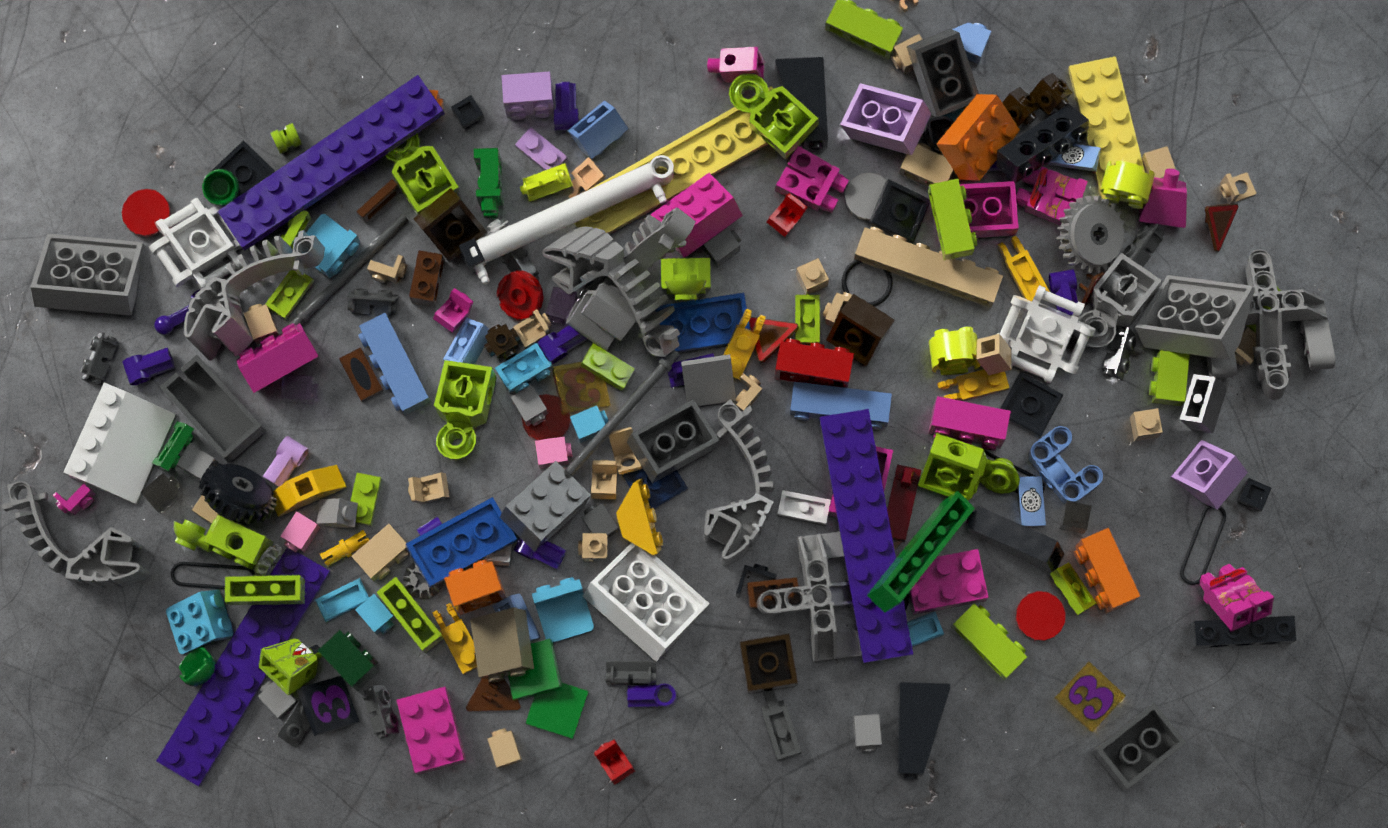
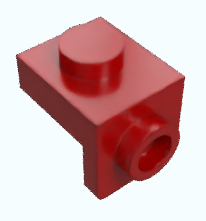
M788 193L766 223L786 237L801 220L807 210V206L799 198Z
M615 739L602 744L594 752V755L614 785L635 772Z

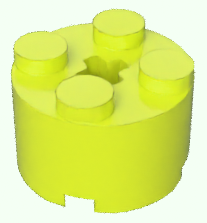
M1108 161L1100 192L1105 195V199H1109L1110 203L1117 204L1119 201L1128 202L1130 207L1142 209L1143 204L1148 203L1155 173L1152 170H1149V174L1143 172V166L1134 163L1116 161V165H1112V162Z
M962 327L957 331H949L948 329L936 330L934 332L935 336L928 342L932 371L934 373L940 370L941 375H958L967 373L968 367L974 366V369H977L981 366L977 361L978 338L977 334L973 332L972 327Z

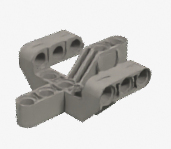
M1257 249L1251 252L1246 265L1248 285L1254 286L1255 290L1245 325L1256 324V347H1253V354L1257 360L1258 380L1261 381L1264 395L1271 400H1277L1283 397L1288 385V378L1291 375V363H1287L1285 351L1288 350L1286 344H1282V322L1300 320L1301 327L1299 330L1300 334H1303L1305 343L1304 356L1308 358L1310 370L1334 368L1335 353L1324 298L1304 289L1277 291L1271 256L1267 251ZM1259 284L1265 285L1267 288H1262ZM1287 304H1292L1295 307H1289ZM1262 306H1268L1271 309L1267 310L1264 309ZM1235 352L1230 360L1206 357L1209 376L1218 379L1237 375ZM1267 361H1273L1276 364L1271 365ZM1271 383H1277L1280 387H1275Z
M840 532L797 537L800 563H802L805 586L766 591L757 600L758 609L761 613L767 615L808 610L813 662L862 656L857 630L837 633L833 607L849 606L850 610H853L848 578H846V582L830 583L827 559L844 557ZM812 565H817L821 568L822 575L820 578H814L810 575L809 569ZM815 590H821L825 594L823 603H817L813 599V592ZM790 593L799 595L800 604L798 606H792L788 602ZM765 596H771L775 599L776 605L774 609L765 608L763 605ZM818 615H824L828 618V626L826 628H820L817 625L816 618Z

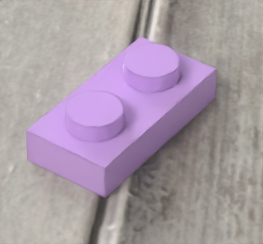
M531 127L515 144L519 151L544 171L564 164L567 160L565 154Z

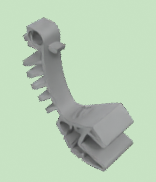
M677 207L667 213L662 222L651 215L646 216V223L642 222L639 226L641 233L635 231L632 235L636 246L629 241L625 245L628 255H624V263L628 264L636 259L639 263L632 271L638 277L649 267H652L658 259H663L666 253L674 252L676 247H684L687 243L685 239L692 231L696 221ZM605 276L598 281L592 282L582 290L567 318L566 324L594 344L607 350L614 338H617L619 341L623 339L634 325L636 318L621 290L612 279Z
M587 226L576 227L543 249L542 254L544 257L567 266L552 277V280L567 294H571L590 281H598L605 276L612 279L628 301L640 328L638 338H643L645 347L650 354L665 357L679 346L677 336L680 333L678 329H674V326L660 325L662 321L675 311L674 306H669L655 312V309L669 298L666 294H663L651 301L648 296L659 288L660 284L656 282L645 289L641 281L648 277L650 273L646 270L637 277L632 269L639 262L634 259L625 264L624 249L616 241L614 242V239L604 230L593 229V227Z
M304 230L300 231L298 237L294 238L293 249L280 236H275L274 241L277 249L268 240L262 241L268 258H265L255 246H252L250 251L255 260L254 263L251 264L243 254L237 256L243 266L239 271L228 263L225 267L232 276L227 280L214 276L205 285L206 287L202 288L195 295L196 297L191 299L188 307L189 311L186 313L184 322L185 337L210 361L215 358L222 343L235 357L238 356L253 342V337L239 301L241 292L268 276L290 270H295L298 275H303L304 269L318 266L324 258L325 247L315 235L308 236Z
M731 399L723 404L718 411V423L722 429L716 435L720 440L728 434L738 446L751 469L756 492L749 500L744 501L741 499L738 500V503L734 501L730 505L706 512L704 541L708 543L712 538L726 546L721 557V563L724 566H729L738 561L749 551V547H752L757 541L774 504L773 501L761 496L760 491L773 492L775 490V483L773 481L759 483V478L771 476L770 465L760 469L755 467L756 464L767 461L766 451L763 450L752 457L750 455V452L761 448L762 443L759 436L752 439L746 445L742 442L752 437L753 427L748 424L738 435L733 430L752 413V408L748 406L741 412ZM730 411L735 414L736 418L732 422H727L723 420L722 415Z
M23 481L7 484L11 502L1 504L2 509L7 512L31 506L32 511L17 512L15 517L20 523L25 525L20 527V530L26 537L31 538L27 541L33 549L40 551L37 554L44 562H51L49 567L55 573H60L67 563L65 578L69 581L82 584L88 583L98 587L104 586L106 588L119 587L120 585L122 587L129 586L149 578L150 572L138 563H131L133 549H141L142 545L112 527L105 531L88 548L84 549L80 555L75 558H68L51 538L42 516L39 502L48 500V494L46 492L37 494L32 486ZM22 489H27V497L19 500V492Z

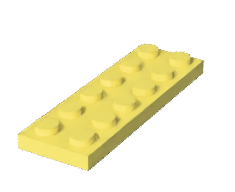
M1116 56L1071 65L1068 68L1078 111L1089 119L1086 144L1087 146L1101 148L1097 171L1094 172L1099 196L1102 199H1105V195L1100 192L1108 161H1111L1112 165H1116V161H1124L1143 166Z

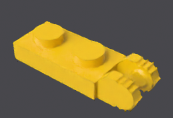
M1017 236L1011 237V243L1018 253L1013 257L1004 243L997 244L1001 256L1005 260V265L1023 298L1033 301L1039 285L1045 287V290L1050 292L1029 252L1024 249Z
M749 309L744 311L739 325H736L723 354L730 355L733 377L739 380L759 339V333L766 316L760 315L755 322L753 331L745 328L751 318L752 311Z
M984 369L937 383L939 389L957 386L959 393L948 394L944 398L961 401L1006 391L1010 388L1005 371L988 375Z
M449 603L446 607L454 623L446 627L440 612L436 610L432 614L462 674L465 675L477 668L474 641L463 620L458 617L453 605Z

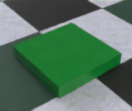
M551 639L531 644L534 669L525 671V675L519 677L508 675L513 700L517 701L562 688Z
M561 682L562 688L535 695L525 724L574 739L589 691Z

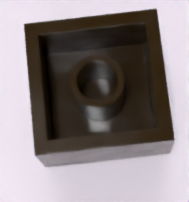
M451 188L413 218L449 263L461 254L460 244L474 238L477 241L487 232Z
M853 294L840 311L826 341L835 347L849 349V353H854V359L868 366L881 348L895 320L864 299Z
M790 634L740 642L748 694L798 685Z

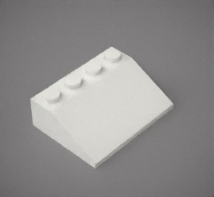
M103 383L63 473L77 481L137 504L153 470L154 465L152 462L155 457L158 458L177 415L129 392Z
M633 543L626 547L589 584L583 594V597L656 662L675 644L710 604L658 557Z

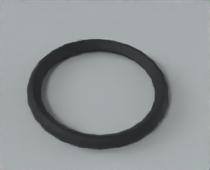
M855 260L846 267L841 280L843 292L850 294L847 288V276L854 266L863 262ZM884 270L888 279L887 290L878 300L868 302L872 306H877L884 302L892 291L893 278L888 270Z

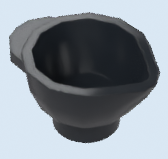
M946 116L929 119L923 132L925 144L941 151L937 146V142L954 121Z

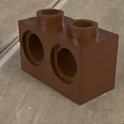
M418 250L409 294L412 304L436 308L445 265L443 254Z
M797 577L748 582L749 609L758 608L757 600L766 591L798 587ZM789 594L788 602L790 605L800 603L798 594ZM764 597L763 605L765 608L775 607L776 602L773 597Z

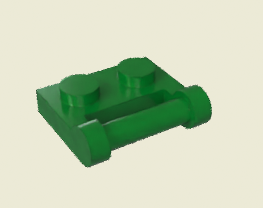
M177 421L173 427L175 431L159 457H155L152 464L163 471H169L170 468L173 469L180 460V455L178 454L183 446L187 447L193 438L191 433L194 428L186 423Z

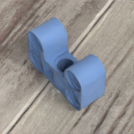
M1058 426L1033 444L1029 450L1028 459L1061 502L1065 505H1074L1099 486L1103 480V472L1098 466L1088 465L1077 474H1074L1059 455L1070 445L1072 433L1067 427ZM1062 434L1066 439V443L1062 445L1057 444L1054 441V435ZM1038 448L1043 449L1047 457L1045 459H1038L1034 454V450ZM1085 473H1093L1097 479L1096 483H1088L1084 477ZM1065 488H1074L1077 491V497L1069 498L1065 494Z

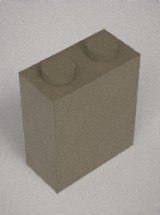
M510 608L470 619L479 678L489 679V682H499L504 680L503 676L519 677L525 675V671L534 669L526 610Z

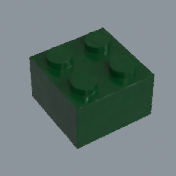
M339 630L317 651L352 688L359 691L379 672L376 668L378 661L366 649L361 652L359 647L362 644L349 631L344 634Z

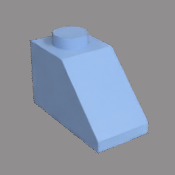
M969 22L954 28L953 30L960 33L968 60L979 64L991 31L987 30V27L980 23L972 24Z

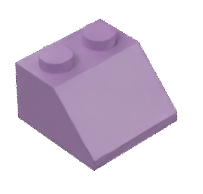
M1201 440L1171 477L1199 501L1218 510L1248 472L1235 455Z

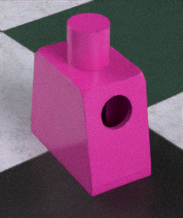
M758 47L724 48L720 51V58H708V73H720L724 82L732 83L734 79L747 73L756 74L764 80L765 61Z
M1169 168L1165 170L1163 178L1154 177L1148 203L1143 204V208L1139 209L1140 222L1181 228L1186 227L1187 188L1184 181H1178L1180 174L1178 170Z

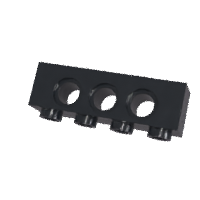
M1070 104L1066 105L997 150L996 167L1015 183L1023 178H1028L1035 170L1046 166L1058 155L1066 153L1070 147L1084 141L1088 135L1089 119Z
M1295 616L1264 617L1254 622L1250 621V624L1233 631L1222 620L1193 621L1189 624L1191 649L1292 644L1297 641Z

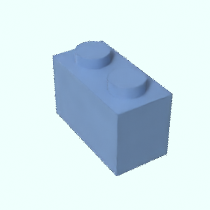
M604 100L572 126L568 132L580 150L592 159L600 155L613 141L620 139L623 133L628 130V127L617 110Z

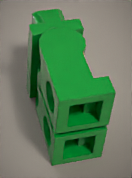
M498 148L474 149V160L477 169H481V174L477 181L479 189H476L478 204L481 207L484 218H499L498 206H504L502 196V160Z

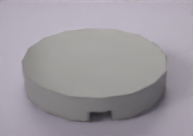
M863 173L853 178L847 185L845 192V203L849 212L860 220H870L886 179L874 173Z

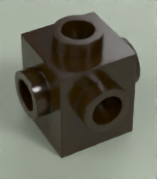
M1053 73L1042 78L1030 92L1035 98L1036 103L1040 106L1039 109L1048 115L1068 105L1069 101L1067 99L1073 93L1068 88L1067 83Z
M1021 87L1009 93L1002 102L1018 128L1023 125L1028 127L1037 118L1035 113L1040 106L1036 103L1035 98L1031 94L1026 93Z
M498 324L487 331L488 334L485 335L487 343L484 346L490 357L496 356L499 362L507 361L520 351L517 342L521 339L514 328L509 330L506 324L502 326ZM504 337L506 338V341L504 343H498L499 340L503 339Z

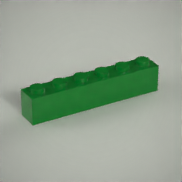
M959 491L943 500L867 596L884 613L901 603L975 507Z

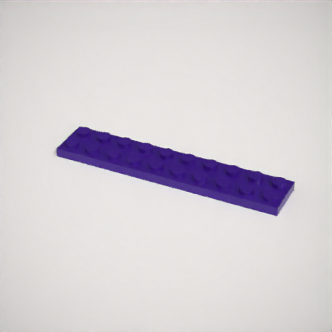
M417 75L218 210V213L240 246L246 251L297 214L306 210L445 115V112L419 75Z
M869 409L822 416L819 420L863 663L913 655L904 600L884 613L867 596L896 559Z
M286 548L270 576L301 575L305 579V604L251 605L216 662L213 675L202 685L156 760L158 763L201 787L268 677L259 668L261 649L291 639L331 571L299 552Z

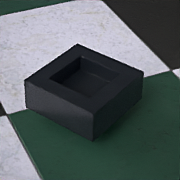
M472 95L451 106L463 129L484 118V114Z
M1248 478L1238 502L1261 512L1272 488Z

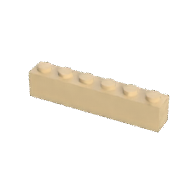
M876 227L864 228L854 256V260H859L867 265L888 270L893 274L990 308L993 306L1003 275H1000L996 269L977 267L975 262L967 259H962V261L957 259L943 260L942 251H939V253L930 250L929 246L922 243L914 245L899 235H893V237L886 235L883 230Z

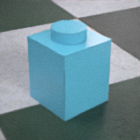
M597 405L570 417L580 443L594 438L609 421L605 411H599Z
M375 594L355 609L377 635L380 632L385 634L394 626L393 621L396 618Z

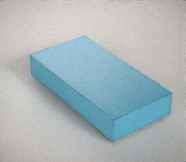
M359 578L315 599L324 621L327 623L358 608L369 598V595Z
M935 611L908 621L912 647L944 635Z

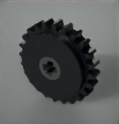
M221 463L217 467L212 465L210 469H206L199 482V489L202 490L200 494L205 497L204 501L216 513L234 522L258 524L259 520L265 522L266 518H270L277 505L275 504L277 498L273 497L274 493L271 491V486L266 480L244 466L236 464L222 465Z

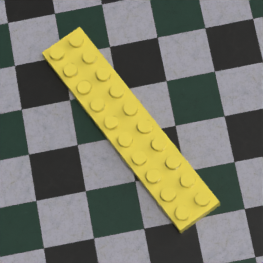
M734 107L596 186L650 163L656 156L664 155L669 157L674 165L673 179L667 185L661 186L668 202L707 173L713 176L763 148L768 143L750 128L749 120L751 113L742 112ZM658 167L655 171L658 174H665L668 170L665 167ZM651 188L574 223L576 227L598 228L610 235L663 204H660Z

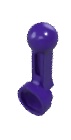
M198 289L191 295V299L196 297L195 295L200 291V289ZM189 305L169 316L163 315L158 317L154 323L155 330L162 335L171 333L174 326L185 321Z

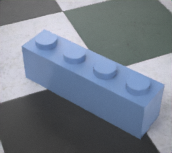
M386 313L359 325L362 333L358 334L364 348L370 347L373 354L369 358L375 369L380 367L384 375L380 379L386 390L391 388L394 397L390 399L396 411L402 410L404 415H407L431 403Z
M794 382L790 415H794V418L797 420L807 421L809 417L819 419L822 416L869 409L872 429L881 430L883 427L888 426L892 394Z

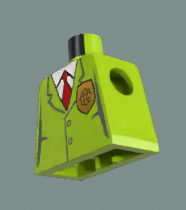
M291 639L261 649L259 668L287 695H290L315 677L318 660L323 656L317 651L320 648L318 645L307 648L299 639Z

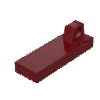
M897 464L887 507L893 540L906 541L921 469Z

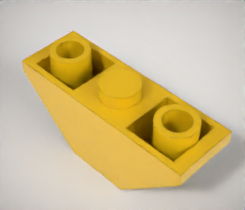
M338 465L310 470L287 480L272 491L274 493L273 497L277 498L275 510L278 517L347 488Z
M638 479L632 484L616 515L622 537L648 553L655 555L662 550L663 538L661 533L656 531L654 524L657 522L654 508H650L648 502L650 498L648 485L644 484L642 479Z

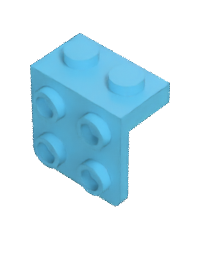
M326 214L320 215L306 232L308 236L315 235L325 247L324 258L315 268L329 279L342 269L346 259L358 250L361 243L354 232L350 229L349 231L345 230Z
M535 343L495 367V370L509 393L514 391L518 393L528 387L529 382L535 378L539 382L549 376L552 363L546 359L539 345Z
M574 577L561 580L559 586L551 588L550 585H544L536 588V593H532L545 638L551 639L553 643L591 632L594 629L586 599L583 597L584 592L580 579L574 580Z
M220 589L200 591L166 609L180 654H187L211 641L226 640L234 635L232 623L228 617Z

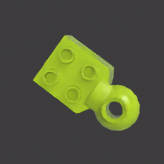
M750 73L740 75L730 85L729 97L731 103L738 110L751 113L749 120L750 128L785 160L819 125L818 117L783 86L769 91L763 78ZM746 90H753L756 93L752 99H746L742 96Z
M415 134L406 141L407 144L404 148H395L385 156L396 162L391 171L392 177L418 215L450 188L455 193H458L459 186L434 147H420L419 136Z
M710 258L661 259V289L667 290V294H674L675 300H697V294H706V289H711Z
M444 361L434 402L438 415L447 422L439 430L436 437L437 448L444 457L461 459L473 451L476 444L474 428L487 422L497 377L492 367ZM462 439L459 445H452L454 440Z
M936 433L918 484L920 487L948 497L959 491L967 500L973 498V495L977 492L979 482H982L987 489L1001 494L1010 493L1019 486L1020 477L1010 460L1006 458H997L994 461L987 459L984 449Z
M217 515L216 519L213 520L206 535H204L205 528L185 519L183 524L174 521V532L177 537L176 543L193 551L197 547L207 552L213 551L227 559L235 556V562L251 570L256 566L263 553L274 543L267 537L220 515ZM243 540L242 547L237 549V544Z

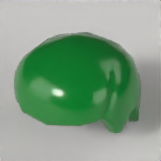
M216 169L204 177L202 191L204 197L211 204L224 206L237 197L239 184L232 172L225 169Z
M203 647L194 649L180 663L179 670L182 675L179 677L186 685L192 687L207 682L215 671L216 662L214 657Z

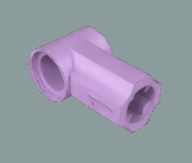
M286 436L280 443L276 451V457L263 477L274 485L281 486L288 480L295 467H299L302 464L309 449L291 437Z

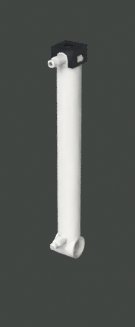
M656 156L650 163L477 241L474 238L460 244V253L470 273L476 271L482 283L488 284L490 280L485 269V263L651 188L660 204L666 203L667 199L661 186L667 185L673 179V162L667 156ZM658 167H665L668 171L665 174H658L655 170Z

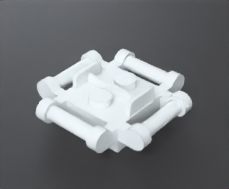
M198 198L190 201L191 204L164 220L160 219L155 222L156 227L164 237L152 243L149 249L153 254H157L173 277L172 282L176 287L182 286L193 277L201 290L206 287L205 285L214 276L223 278L230 273L225 267L227 264L205 277L200 273H204L221 263L223 258L228 256L231 260L228 263L237 271L243 268L237 258L238 254L235 252L238 249H242V247L218 213V210L224 206L215 205L208 210L207 207L204 208ZM196 212V214H194L193 216L189 217L188 219L169 229L173 225L177 224L178 222L182 221L183 219L187 218L188 216ZM215 217H219L234 241L231 242L214 219ZM168 245L172 247L187 268L183 272H180L164 249Z
M1039 285L1033 301L1013 295L1010 311L1001 332L997 334H1000L1008 346L1012 347L1011 368L1015 366L1044 378L1045 382L1051 384L1058 367L1069 373L1077 374L1080 358L1090 336L1094 335L1096 329L1078 321L1084 308V303L1079 301L1077 303L1046 291L1045 287ZM1041 299L1073 312L1072 316L1040 303ZM1021 308H1025L1028 310L1017 338L1014 339L1010 337L1011 331ZM1075 329L1081 333L1070 359L1067 361L1062 359V356ZM1018 352H1024L1050 363L1049 370L1017 357Z

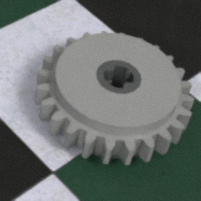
M1101 196L1077 198L1076 202L1069 203L1070 209H1064L1065 217H1060L1059 219L1062 222L1061 226L1057 227V230L1060 231V236L1057 237V240L1061 242L1059 249H1063L1065 252L1063 258H1069L1068 264L1075 265V270H1082L1083 273L1107 271L1108 267L1114 263L1113 260L1118 258L1119 252H1124L1122 245L1126 242L1124 233L1127 232L1126 229H1123L1125 221L1119 217L1121 212L1114 210L1116 205L1109 204V199H1102Z

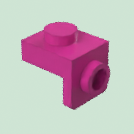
M454 288L450 293L449 299L435 312L433 319L453 333L469 316L473 301L465 293Z
M83 484L68 500L57 492L53 496L58 500L55 505L65 514L70 511L76 515L81 509L84 510L91 505L96 494Z

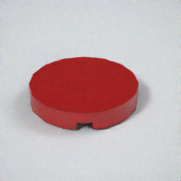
M151 189L135 191L128 196L122 208L123 222L132 233L141 237H152V235L160 233L155 222L171 216V209L165 197L156 190Z
M514 271L505 275L498 284L497 298L499 297L501 302L499 305L508 316L515 319H526L534 315L533 311H539L542 307L544 299L543 289L539 281L532 274L526 271Z
M1036 591L1028 594L1020 601L1016 609L1015 620L1018 629L1025 636L1034 641H1046L1054 638L1062 630L1065 624L1066 612L1063 604L1056 596L1048 592Z

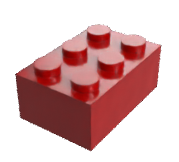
M786 339V342L780 341L775 380L848 388L854 353H849V349L835 347L834 350L826 349L825 345L819 343H810V346L803 345L796 339Z

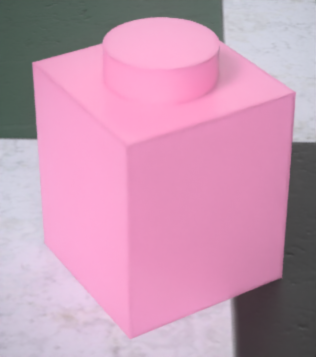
M565 437L535 441L540 469L548 468L555 461L561 466L569 465L568 458L573 457L571 443H566Z
M296 511L280 537L286 541L284 546L294 552H297L299 549L305 553L320 527Z

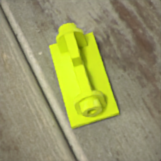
M566 163L523 178V185L520 186V190L523 195H528L529 202L572 187L573 184Z

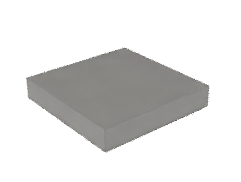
M730 355L681 362L687 402L694 399L698 406L724 403L729 399L735 401L736 396Z

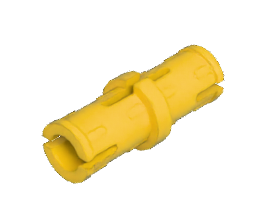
M364 529L345 541L344 539L340 540L338 545L320 553L322 559L333 555L332 558L324 562L326 566L330 567V565L346 556L348 558L351 557L354 551L364 546L369 541L368 537L360 542L358 541L367 535Z

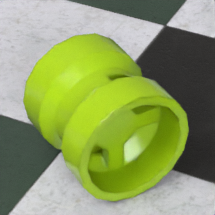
M293 123L286 125L285 129L281 131L275 130L270 132L280 154L287 152L288 148L292 146L298 147L302 145Z

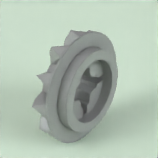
M275 544L263 553L255 566V576L270 575L283 554L282 547Z
M413 562L406 567L403 576L404 586L412 596L419 599H427L439 592L443 582L432 588H429L428 584L424 582L418 586L419 579L415 572L417 574H421L417 565Z

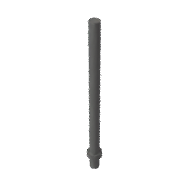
M401 214L303 311L299 310L296 313L297 316L288 325L292 323L295 325L300 323L302 325L304 322L307 324L310 321L309 317L409 220Z
M673 350L665 359L661 358L658 362V367L565 469L571 476L578 471L666 371L670 372L673 363L680 357L677 351Z

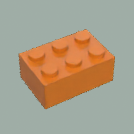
M977 94L937 142V146L960 180L980 181L997 160V150L1011 142L1020 130L998 95Z
M1109 527L1078 542L1075 546L1076 551H1074L1078 563L1080 565L1083 564L1087 571L1084 574L1088 585L1094 587L1097 593L1095 600L1100 610L1104 609L1106 614L1135 602L1140 597Z
M478 561L472 564L473 568L465 571L463 568L455 569L449 572L448 577L444 578L453 606L460 616L507 598L499 573L492 561Z

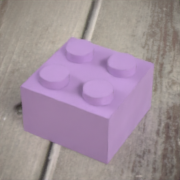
M550 72L502 75L503 104L507 117L520 120L531 115H535L537 118H545L550 116V114H554L553 85Z

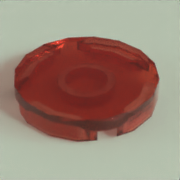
M549 394L539 395L548 411V414L545 415L546 419L538 425L533 426V424L527 426L522 418L524 430L535 441L564 437L570 426L569 408L557 396Z

